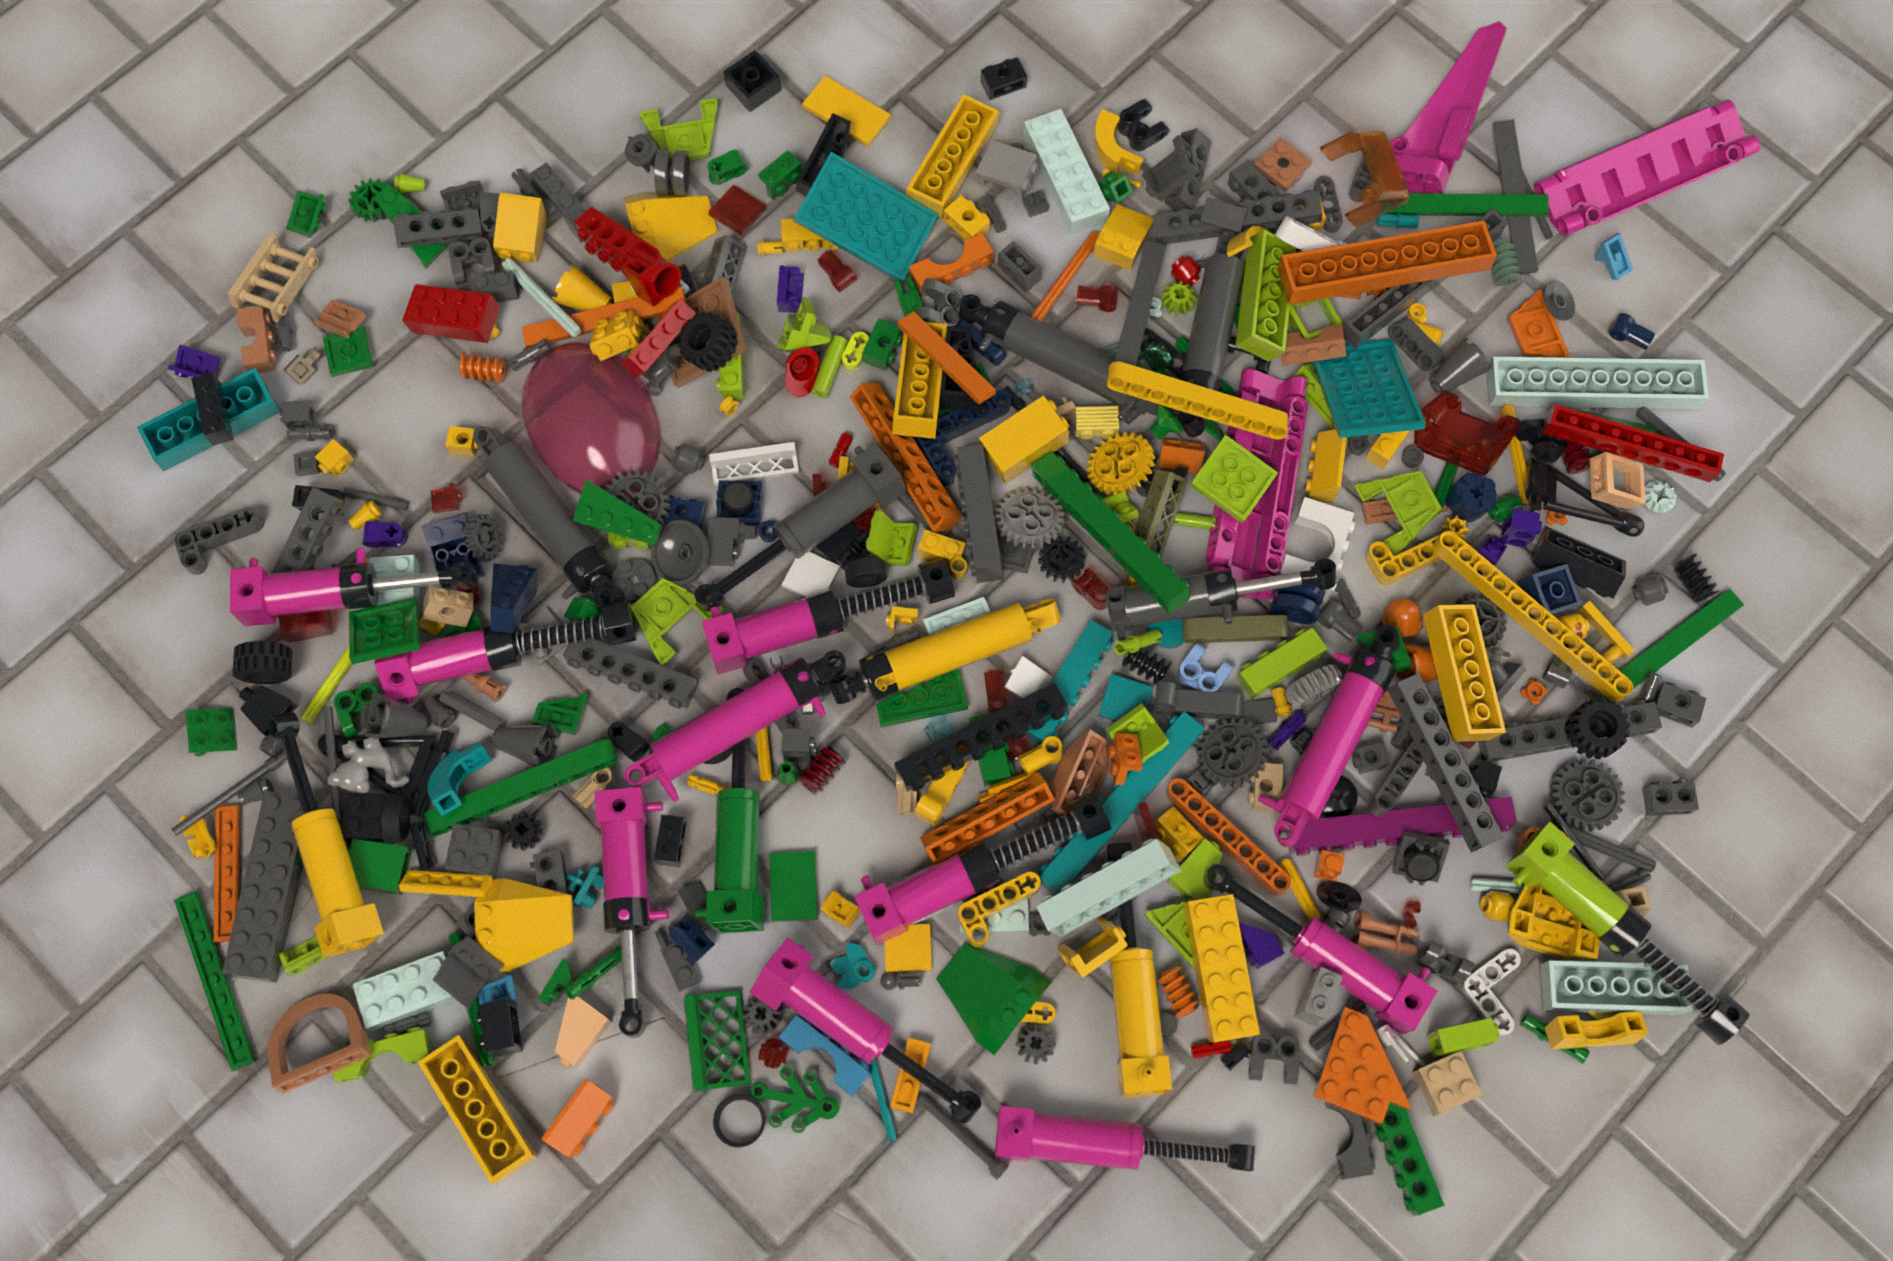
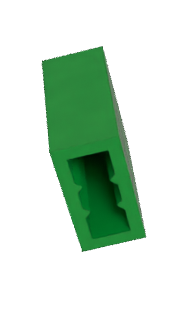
M352 839L351 845H348L347 850L359 888L402 895L398 885L408 870L412 850L401 845Z

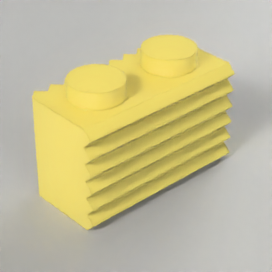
M1118 405L1076 406L1074 417L1075 436L1081 437V439H1091L1096 436H1102L1104 439H1108V436L1113 438L1119 432Z

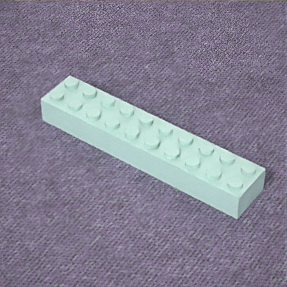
M1493 357L1488 366L1491 365V369L1487 372L1489 406L1553 407L1554 404L1563 407L1642 408L1644 406L1653 409H1700L1709 399L1705 360Z

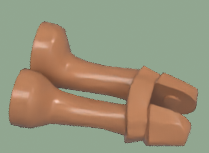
M1357 910L1354 918L1355 929L1382 932L1392 935V938L1389 939L1363 931H1356L1353 934L1352 942L1364 950L1367 947H1377L1393 951L1395 954H1417L1418 946L1401 943V936L1417 939L1420 933L1418 930L1409 925L1403 926L1400 923L1398 925L1386 923L1372 918L1365 910Z

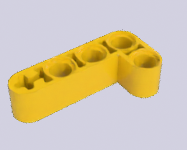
M1440 535L1396 556L1392 555L1385 543L1374 542L1365 554L1366 563L1380 584L1390 585L1442 560L1433 550V545ZM1373 551L1379 552L1381 557L1374 556ZM1421 552H1426L1430 558L1424 557ZM1402 561H1408L1411 567L1405 566ZM1383 570H1389L1392 576L1386 575Z
M959 745L956 750L959 753H965L968 751V747ZM947 756L945 757L943 763L948 761ZM971 760L966 762L963 768L957 771L952 769L946 772L945 776L940 780L932 781L927 793L922 795L916 806L915 817L936 827Z
M1034 872L1024 873L963 903L958 909V921L969 943L978 948L986 945L989 938V930L984 920L1034 896L1040 888V877ZM1026 880H1029L1030 883L1035 882L1032 889L1030 886L1024 887ZM1011 889L1015 892L1016 896L1013 899H1006L1003 896V892ZM990 899L995 903V907L987 910L982 905L983 901ZM964 910L973 911L974 918L971 920L964 919L962 917ZM976 930H981L985 934V938L981 941H976L972 937V933Z

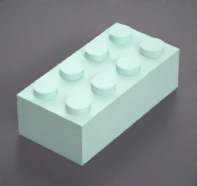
M414 555L370 558V563L375 569L377 578L420 573V563ZM420 587L378 591V603L376 606L415 597L418 603V616L420 618Z
M441 951L354 983L353 988L365 1029L374 1032L384 1028V1025L393 1022L395 1024L398 1020L414 1015L417 1016L420 1013L428 1012L457 1001L433 981L434 976L448 954Z

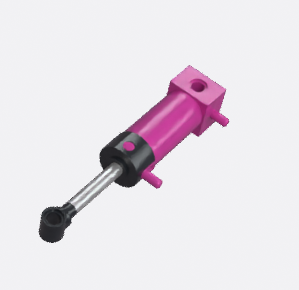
M362 547L356 549V564L268 574L262 566L258 567V559L251 558L249 559V568L230 569V613L245 627L276 624V616L375 607L378 603V591L442 584H450L451 587L458 586L463 590H468L476 585L478 577L468 562L460 561L449 567L447 571L377 578L373 565L366 563L365 549ZM463 573H469L467 577L460 578Z
M633 787L595 791L596 823L601 829L604 932L621 934L624 1011H621L619 1028L627 1037L638 1038L644 1033L646 1025L642 1018V1010L638 1009L635 933L649 930L651 928V920L668 919L669 911H651L647 887L644 828H648V812L662 811L663 803H647V797L642 788ZM633 1019L637 1020V1028L634 1031H628L627 1023Z

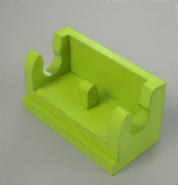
M317 936L288 951L279 953L285 972L291 976H295L327 959L323 958Z

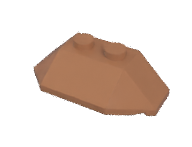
M1087 729L1065 750L1049 787L1055 801L1051 802L1052 810L1063 817L1064 814L1067 816L1071 815L1068 805L1069 801L1092 790L1098 797L1109 771L1106 750L1107 740L1091 729Z

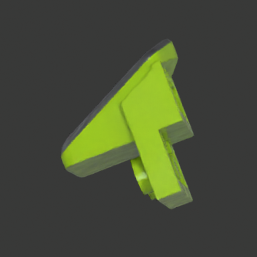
M802 297L797 314L787 315L782 331L783 335L778 341L777 349L790 352L802 347L811 348L827 345L831 341L832 336L829 326L816 322V315L814 314V307H812L810 298Z

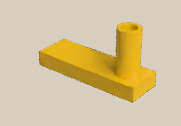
M1588 601L1581 607L1580 613L1610 644L1611 647L1601 655L1609 663L1612 664L1619 657L1625 660L1635 651L1591 601Z

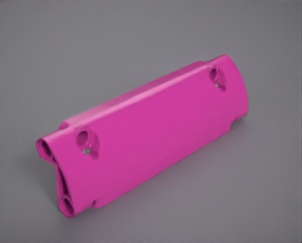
M1726 100L1712 107L1709 106L1561 169L1553 173L1554 175L1536 182L1534 190L1535 194H1549L1548 219L1563 236H1567L1731 166L1741 159L1759 152L1761 145L1756 136L1750 135L1745 137L1734 103L1731 100Z

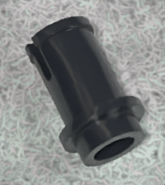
M1242 1041L1239 1044L1235 1043V1047L1224 1058L1220 1059L1229 1071H1232L1245 1057H1249L1248 1054L1251 1051Z

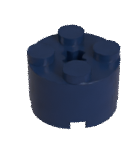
M1468 472L1451 486L1445 504L1447 508L1451 509L1454 517L1457 515L1458 519L1466 520V523L1474 522L1494 507L1497 499L1496 484L1492 479H1487L1481 474Z

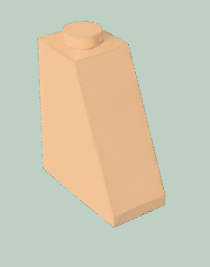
M578 996L574 1000L568 997L555 1053L560 1056L558 1061L567 1068L571 1065L576 1068L579 1067L612 1022Z

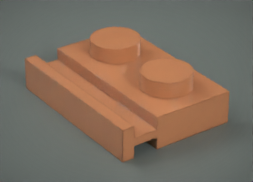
M332 299L320 313V318L315 319L314 322L318 327L348 339L350 337L348 334L356 330L366 318V315L361 310Z

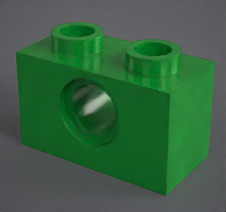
M878 318L862 352L863 363L886 371L888 365H892L895 360L896 353L894 352L896 348L902 345L904 336L902 335V330L896 324ZM882 343L888 344L887 347H881L879 345Z

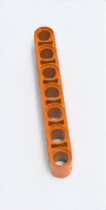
M1180 778L1173 779L1166 789V796L1169 801L1264 888L1276 896L1283 895L1291 886L1290 876L1193 787ZM1178 786L1182 789L1183 794L1176 795L1172 792L1171 788ZM1192 801L1198 803L1199 810L1190 809L1188 803ZM1205 818H1214L1216 820V825H1208L1206 823ZM1229 832L1233 836V841L1224 840L1222 833ZM1247 848L1250 851V856H1242L1239 849ZM1258 863H1263L1267 867L1266 873L1258 871ZM1274 879H1281L1284 882V888H1277L1274 885Z

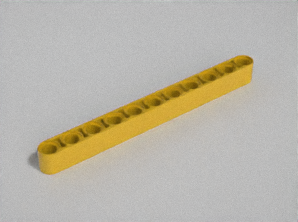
M1445 531L1435 541L1433 550L1437 556L1608 700L1617 703L1632 693L1633 684L1630 679L1452 531ZM1529 613L1532 614L1535 619L1531 618L1529 616ZM1546 628L1550 629L1551 632H1552V634L1549 633V632L1546 630ZM1581 657H1583L1587 663L1583 662ZM1599 672L1604 675V678L1599 675ZM1616 686L1621 689L1622 693L1617 690Z

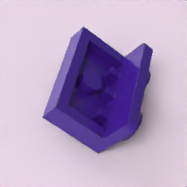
M179 344L175 364L168 365V369L175 371L174 375L188 378V376L197 377L212 372L217 377L222 357Z

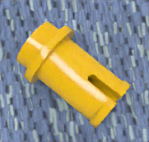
M761 240V242H757L758 254H762V256L764 254H783L782 248H774L782 247V240L768 242Z
M1284 687L1273 689L1271 695L1276 706V714L1279 717L1290 715L1292 705L1288 703Z

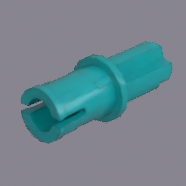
M1400 213L1396 215L1379 214L1376 223L1377 226L1396 227V229L1400 227L1418 228L1419 216L1401 215Z

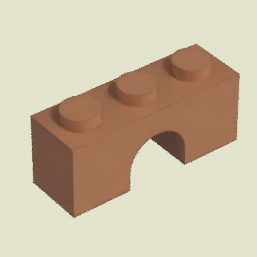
M260 305L237 309L240 331L245 338L257 337L251 345L241 347L243 366L247 371L256 368L259 373L275 370L274 362H277V355L272 348L275 338L272 330L270 331V325L272 324L270 312H266L264 307Z
M1343 325L1321 328L1320 336L1314 339L1302 338L1300 331L1287 333L1285 352L1281 354L1282 366L1346 357Z

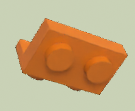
M1115 733L1112 745H1108L1107 757L1111 758L1110 775H1113L1115 785H1124L1128 770H1142L1143 766L1138 736L1136 734Z

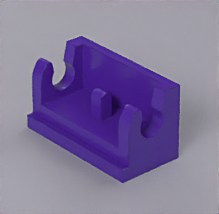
M779 265L778 312L797 313L802 299L804 278L803 273H800L801 268Z

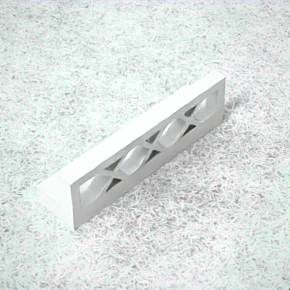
M795 442L709 454L714 486L719 484V480L752 481L799 474ZM793 459L794 468L784 469L780 464L783 460ZM768 462L773 465L768 472H763L759 469L762 463ZM747 465L752 468L748 475H741L737 472L741 466ZM726 468L731 472L727 478L718 479V469Z

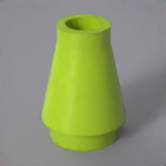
M400 173V175H395L394 188L400 194L425 191V179Z

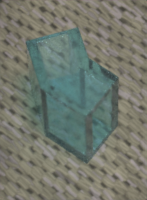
M945 715L931 721L923 729L932 743L956 732Z

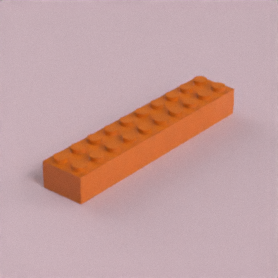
M1484 220L1282 255L1277 270L1288 305L1490 270L1497 254Z

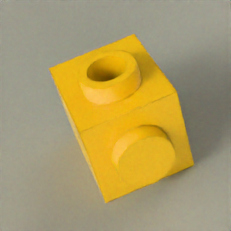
M334 439L315 456L319 462L317 467L324 474L328 475L330 473L335 478L343 474L354 461L350 453Z

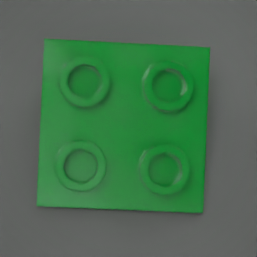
M233 708L185 710L189 753H195L196 757L204 756V752L236 751Z

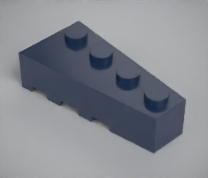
M493 563L490 605L491 631L514 633L537 592V568H530L526 565L513 566Z

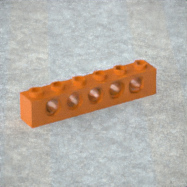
M1038 772L919 838L935 865L1055 801L1046 781Z

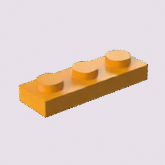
M908 1037L904 1054L925 1069L931 1043ZM901 1068L890 1108L913 1114L921 1082Z

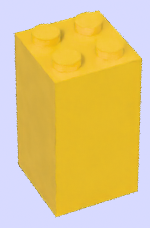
M1044 395L979 438L980 444H983L984 455L1005 484L1031 468L1033 463L1050 451L1055 452L1069 443L1068 434L1070 432L1067 421L1063 416L1059 418L1056 413L1057 408L1051 399L1047 401Z

